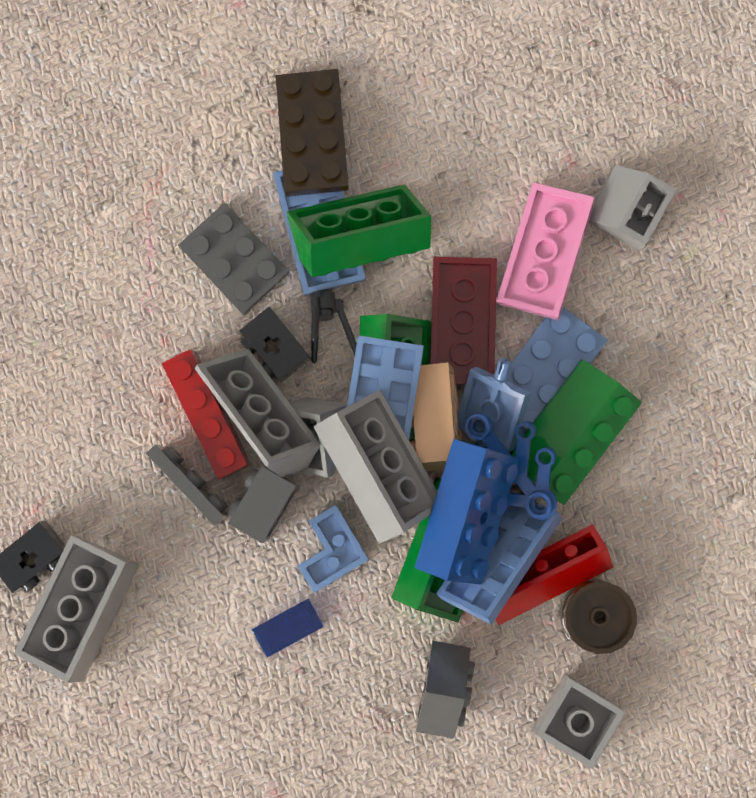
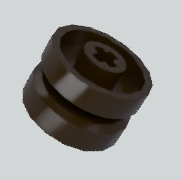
M600 579L588 580L567 592L560 607V621L566 635L583 650L595 654H608L623 648L633 637L637 625V613L631 597L622 588ZM597 611L604 613L603 618H598L595 622L594 614Z

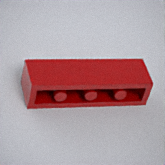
M189 349L161 364L218 480L225 479L252 464L225 409L195 370L196 365L202 363L197 352Z
M592 524L540 551L495 619L498 626L614 568L608 548L594 525Z

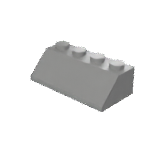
M249 349L196 365L195 370L268 469L283 478L308 468L321 444Z
M380 389L313 426L379 544L404 533L431 515L438 491Z
M71 535L14 654L68 683L84 682L139 564L112 550Z

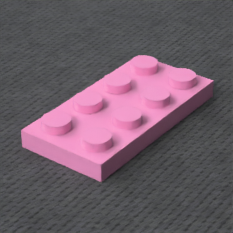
M533 182L496 300L498 305L559 321L595 203L594 197Z

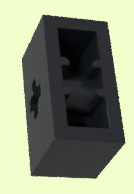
M270 306L239 330L244 336L240 342L252 354L256 352L264 361L261 366L272 380L277 377L282 383L311 360L308 353ZM270 339L274 343L281 342L278 345L280 352L276 355L272 351L265 352L268 349L266 342Z
M47 521L38 522L0 553V578L12 593L20 592L21 590L25 593L29 592L41 582L38 576L47 569L50 573L53 572L66 545ZM35 553L37 555L34 559L35 564L28 566L26 563L29 560L28 554Z

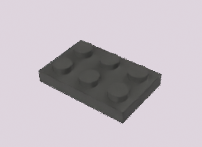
M225 202L178 245L243 316L290 273Z
M155 444L146 453L213 525L221 524L230 516L225 511L229 507L227 503L217 493L209 494L203 488L206 481L194 469L187 471L181 464L184 458L172 446Z

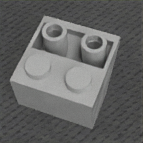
M615 165L595 200L588 223L640 251L649 241L677 189L649 173Z

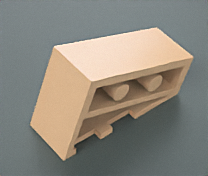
M448 362L420 366L411 428H414L415 440H411L410 444L423 467L429 472L444 470L453 439H463L462 428L458 429L457 409H459L454 368Z

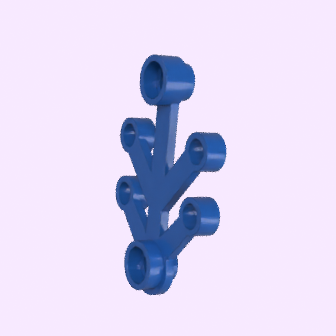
M476 413L468 417L465 422V432L471 439L482 440L489 449L511 455L492 431L493 422L487 414ZM477 420H482L485 423L484 431H479L476 428ZM523 421L515 428V436L517 438L515 457L519 458V462L517 465V477L512 483L517 484L524 494L509 493L508 505L525 508L527 513L534 519L544 520L551 517L557 509V498L549 489L551 465L556 462L557 454L551 447H543L537 451L535 461L539 467L535 485L528 476L531 439L536 435V427L530 421ZM522 426L529 427L531 431L529 437H524L521 434L520 429ZM542 452H548L551 455L550 463L542 461ZM538 497L546 500V508H540L537 505L536 500Z

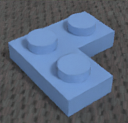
M337 505L308 521L325 549L299 564L298 568L313 593H316L365 563L369 558Z

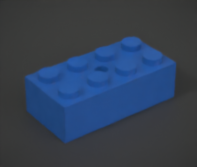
M453 439L414 568L447 581L481 585L489 569L488 560L492 547L498 539V527L501 517L508 506V494L512 482L517 477L519 458Z

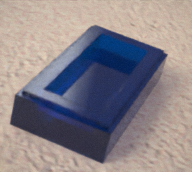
M307 598L252 628V631L268 658L321 629L324 625L310 599Z

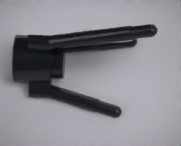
M332 290L312 292L310 294L312 313L311 362H317L319 321L334 319V313L336 312L355 356L357 342L344 312L343 299H336L335 292Z

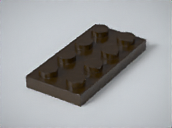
M338 69L275 75L285 196L349 191Z

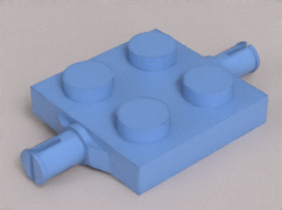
M499 358L495 374H491L478 367L470 369L457 416L458 428H462L465 431V422L468 417L476 413H485L493 422L492 431L506 449L511 452L515 450L517 443L515 428L519 423L523 422L531 392L512 384L507 379L512 361H507L508 359ZM477 420L476 428L479 431H484L485 423L482 420ZM476 440L475 445L488 448L482 440Z

